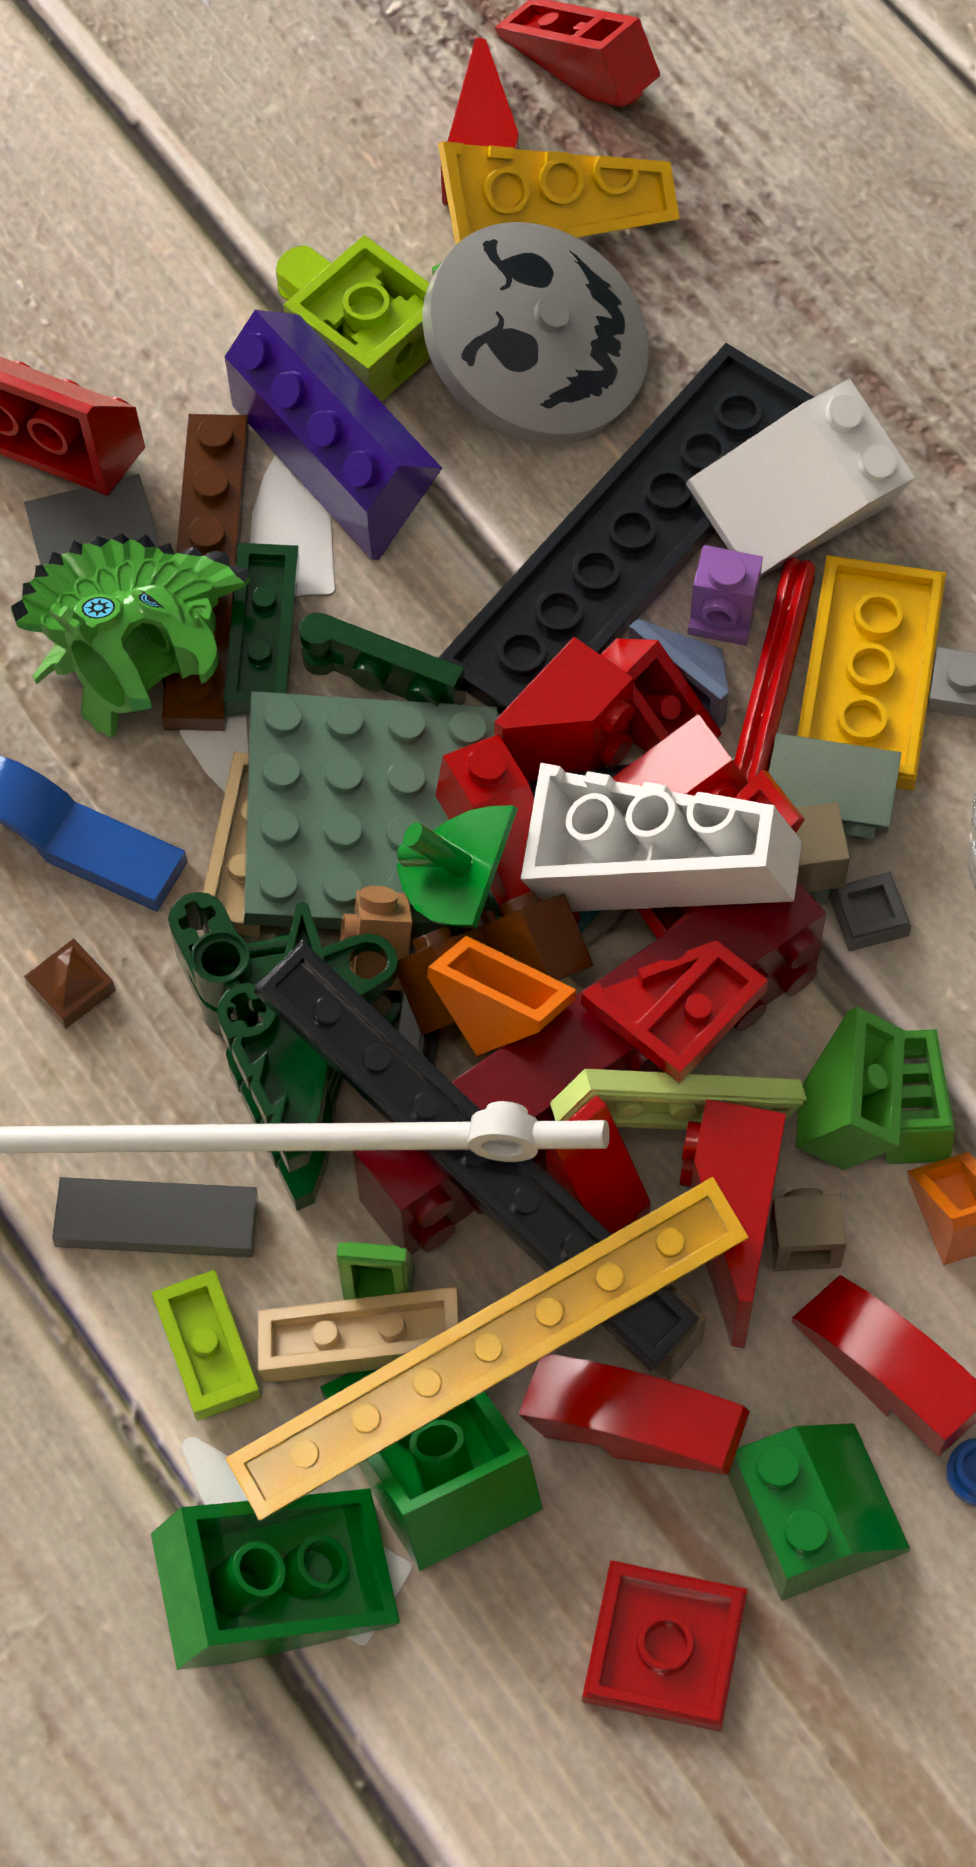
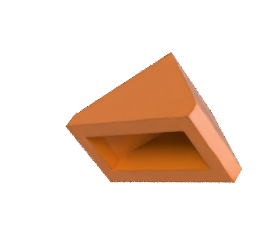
M468 936L462 938L428 967L427 978L476 1056L538 1033L568 1007L576 997L575 988Z
M969 1152L908 1170L909 1183L943 1266L975 1256L976 1159Z

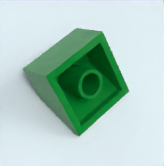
M854 1423L794 1426L737 1448L728 1477L781 1601L909 1552L910 1546Z

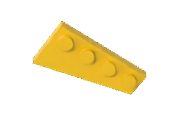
M445 141L438 143L455 246L468 235L488 226L501 223L525 222L540 224L561 230L578 238L680 219L671 162L601 155H576L556 151L521 150L501 146L465 145L463 143Z

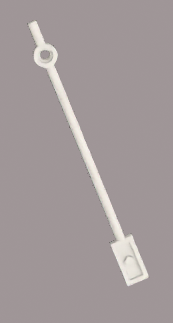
M507 1101L488 1104L485 1110L473 1114L471 1122L0 1127V1153L471 1150L475 1154L487 1159L519 1162L535 1157L538 1149H606L609 1144V1126L606 1120L538 1121L528 1114V1110L524 1106Z

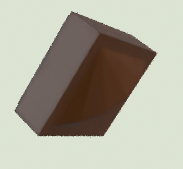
M74 938L24 975L27 987L65 1029L116 991L113 980Z

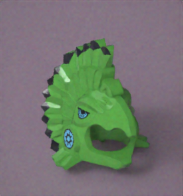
M122 533L111 540L96 535L87 544H81L73 540L68 553L58 554L52 552L49 564L36 565L34 579L23 583L22 600L11 606V613L17 627L27 631L44 633L49 640L55 643L54 647L43 659L42 664L32 675L36 685L54 670L57 675H66L76 671V675L83 685L82 717L90 722L97 732H103L110 738L117 734L119 713L152 708L147 692L162 678L172 673H179L183 679L190 675H199L201 684L208 681L214 674L219 660L213 635L216 628V617L212 608L218 604V598L245 587L250 582V576L247 568L231 566L226 552L213 551L202 556L200 550L192 547L175 554L170 543L157 547L147 534L137 541L129 539Z

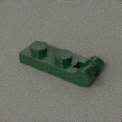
M311 613L300 622L299 635L303 646L301 650L303 665L313 675H327L335 671L352 678L356 684L364 689L375 692L384 690L407 701L427 702L437 707L440 703L463 705L465 701L464 667L327 614Z

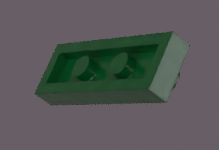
M238 543L236 566L248 569L250 582L245 587L234 591L224 692L225 713L249 714L251 691L288 694L300 559L298 545Z

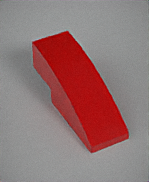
M842 1275L833 1280L792 1317L791 1322L886 1417L893 1412L938 1457L976 1423V1378L898 1312Z
M548 1354L537 1363L518 1415L545 1438L601 1446L613 1458L728 1475L750 1411L744 1405L659 1377L579 1358Z

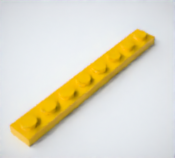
M711 1177L227 1456L225 1459L256 1516L262 1521L748 1239V1235L715 1179Z

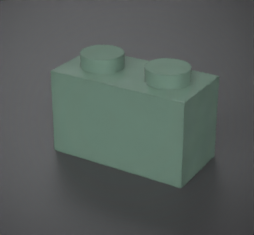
M776 733L769 774L795 807L838 802L845 836L874 840L876 829L888 831L890 828L902 752Z

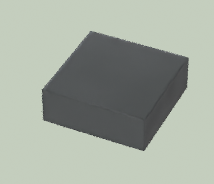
M891 872L846 883L844 888L830 889L829 899L849 952L909 936L911 924Z

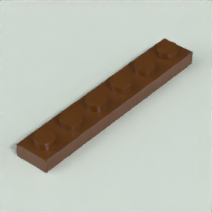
M188 414L176 553L192 547L200 550L202 556L213 551L226 552L231 566H236L238 543H240L249 432L247 415ZM234 591L218 598V604L212 608L216 617V628L213 635L219 654L218 665L214 674L207 682L202 684L199 675H190L183 679L179 673H172L165 677L162 709L164 730L225 731L224 692Z

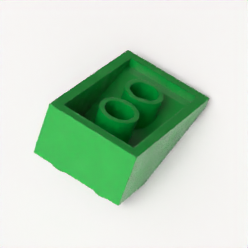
M377 1370L345 1374L320 1386L322 1395L326 1400ZM486 1392L479 1394L359 1464L388 1522L419 1571L543 1510L529 1453Z
M370 1488L308 1494L262 1521L256 1516L249 1501L181 1507L151 1533L177 1670L244 1662L386 1629L400 1623Z

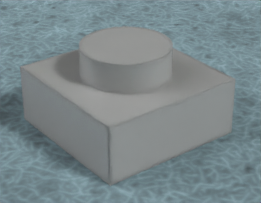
M937 646L927 711L976 718V652Z

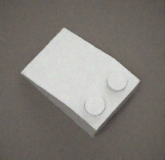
M849 378L804 402L690 478L686 485L728 550L763 556L761 577L784 565V562L788 559L801 556L888 508L914 480L915 476Z

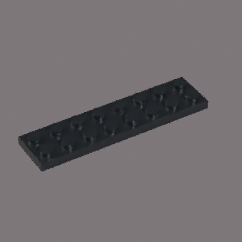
M725 343L438 658L464 667L465 692L486 706L497 707V713L501 715L573 637L601 655L616 638H621L627 632L629 626L643 614L716 531L687 487V481L804 402L814 398V396L728 343Z

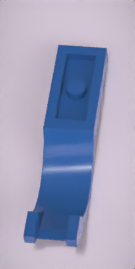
M0 755V823L26 840L40 853L47 863L158 912L188 863L185 850L75 802L67 792L44 775L18 761Z

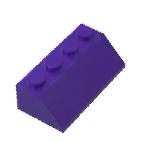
M255 309L224 356L232 406L240 415H247L248 424L371 560H379L443 468L300 315Z

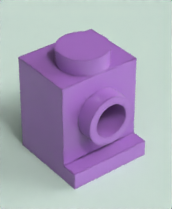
M703 545L693 583L691 617L687 634L747 646L759 597L763 556Z

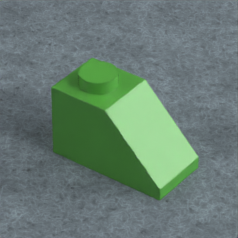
M858 1006L848 1010L802 1084L807 1100L798 1109L796 1148L843 1170L899 1148L905 1030Z

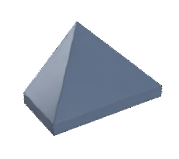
M640 619L634 621L629 626V639L659 640L720 729L726 723L729 695L722 649Z

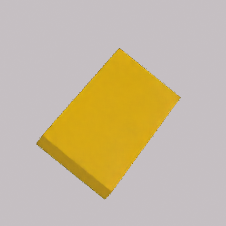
M831 555L826 556L797 736L902 752L896 788L913 791L915 789L946 572Z

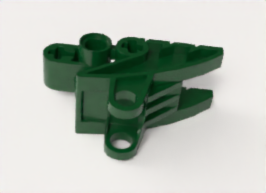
M194 892L185 894L176 900L170 909L168 922L177 959L202 1008L205 1024L212 1032L223 1037L227 1044L226 1057L231 1077L238 1092H241L242 1100L254 1124L334 1123L336 1102L345 1080L253 993L254 989L303 940L370 1005L381 995L386 996L392 1005L389 1012L383 1017L395 1028L401 1018L402 999L399 991L386 990L392 986L398 974L399 965L395 948L388 940L381 936L368 933L355 935L322 948L309 906L305 902H300L296 905L288 935L246 943L238 935L225 907L218 898L209 893ZM203 930L205 935L199 937L197 931ZM372 951L383 955L387 960V966L384 971L371 979L360 978L355 975L350 969V964L354 957L362 952ZM268 1151L275 1168L278 1167L279 1176L296 1211L314 1204L328 1165L330 1151Z

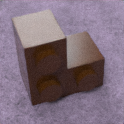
M532 891L498 905L503 916L502 918L496 919L493 910L481 913L477 928H458L460 931L458 936L453 937L449 926H446L412 940L417 952L398 960L399 968L397 975L422 1036L455 1023L427 978L428 967L465 936L471 937L556 980L594 966L565 894L562 893L539 902L535 891Z

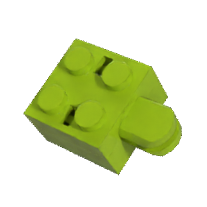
M366 235L359 238L333 262H330L308 245L293 247L284 252L278 259L275 269L278 293L287 301L283 304L284 313L300 315L380 402L386 399L430 359L423 331V305L429 282Z

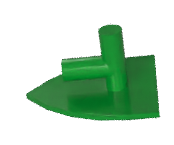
M514 805L469 810L444 822L433 831L418 822L410 825L404 834L403 843L398 848L397 857L399 862L396 867L402 890L414 909L437 924L458 928H477L518 808Z

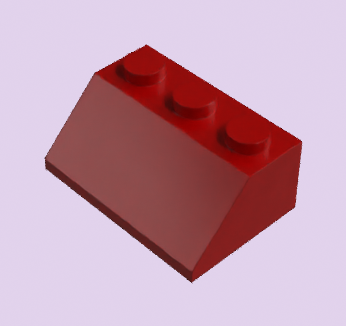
M0 357V455L108 496L146 448L136 407L121 398L108 397L83 388L70 379H59L32 369L24 362L11 361Z

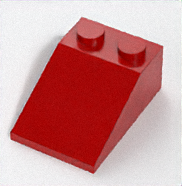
M706 1099L702 1122L688 1121L679 1185L691 1187L692 1189L713 1177L748 1235L747 1240L706 1263L731 1346L745 1349L786 1113Z

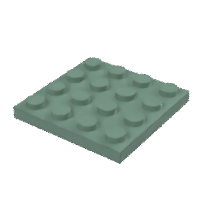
M251 691L243 925L291 927L296 905L300 902H305L309 906L316 929L341 930L343 914H354L356 890L360 891L367 886H384L393 889L397 893H404L396 865L399 862L397 851L403 843L406 830L410 825L418 822L433 831L449 820L435 796L442 756L494 736V721L497 719V707L442 703L437 707L427 702ZM490 890L482 913L493 910L496 919H499V904ZM409 901L412 917L411 934H428L446 927V925L434 923L415 910ZM449 926L453 936L460 935L458 927Z

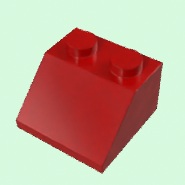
M573 637L494 721V736L497 734L501 736L527 782L538 779L540 763L560 766L567 773L601 769L607 766L612 769L624 760L633 744V738L631 737V718L635 711V707L632 705L633 677Z

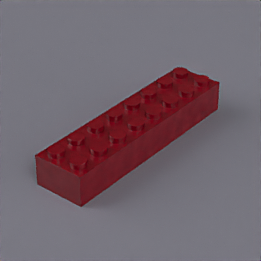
M798 881L796 883L795 898L792 902L707 905L592 985L600 983L602 988H606L638 976V968L660 960H677L684 956L686 951L717 940L768 979L767 992L733 1027L738 1032H741L751 1027L763 1016L770 1002L783 993H786L788 996L799 993L815 978L819 952L822 946L826 912ZM582 991L576 995L575 1000L541 1031L502 1046L457 1077L452 1083L480 1110H485L487 1105L493 1102H514L527 1108L528 1114L538 1121H555L550 1102L584 1069L666 1072L581 1005ZM713 1049L702 1060H704L713 1051ZM538 1149L537 1155L532 1159L546 1171V1149ZM419 1150L353 1151L360 1202L394 1245L406 1248L411 1255L420 1249H423L424 1252H430L441 1246L452 1236L456 1229L455 1225L474 1211L478 1214H484Z

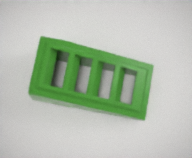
M937 1029L905 1031L904 1059L925 1058V1063L903 1064V1083L928 1082V1085L902 1086L901 1108L931 1107V1109L901 1111L899 1148L885 1153V1159L890 1164L937 1162L951 1157L955 1131Z
M359 1242L338 1243L336 1256L344 1300L412 1292L415 1264L413 1256L406 1248Z

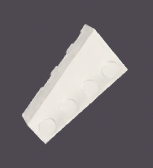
M540 763L521 880L532 891H535L536 896L541 901L564 893L572 912L792 902L795 898L802 841L774 805L697 792L695 796L671 792L666 785L644 782L643 786L616 782L610 775L587 771L586 776L567 773L560 766Z

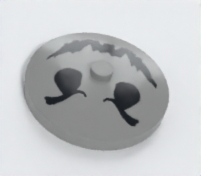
M525 222L501 223L488 226L468 235L447 254L428 285L423 305V331L427 350L434 368L449 392L467 411L500 433L522 441L547 445L569 444L582 441L600 433L616 421L631 404L641 388L648 365L649 347L646 324L639 304L629 285L613 265L588 244L568 233L545 225Z

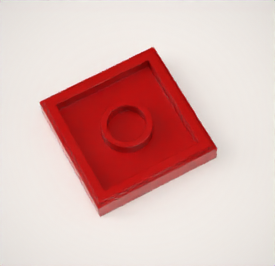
M610 1560L582 1702L721 1732L748 1589Z

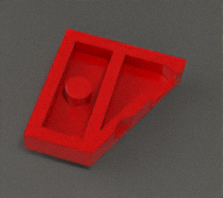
M715 940L686 951L685 955L677 960H660L638 968V976L606 988H602L600 983L589 986L581 994V1005L680 1084L767 992L768 979L719 941Z

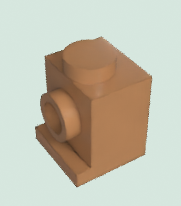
M367 886L360 891L356 890L354 914H343L341 940L366 933L379 935L388 940L395 948L398 960L409 956L412 917L409 900L405 893H397L393 889L384 886ZM366 951L354 957L350 964V969L360 978L371 979L384 971L387 966V960L377 952ZM398 975L392 986L386 990L404 991Z

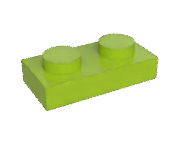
M215 1269L151 1292L196 1421L261 1398Z

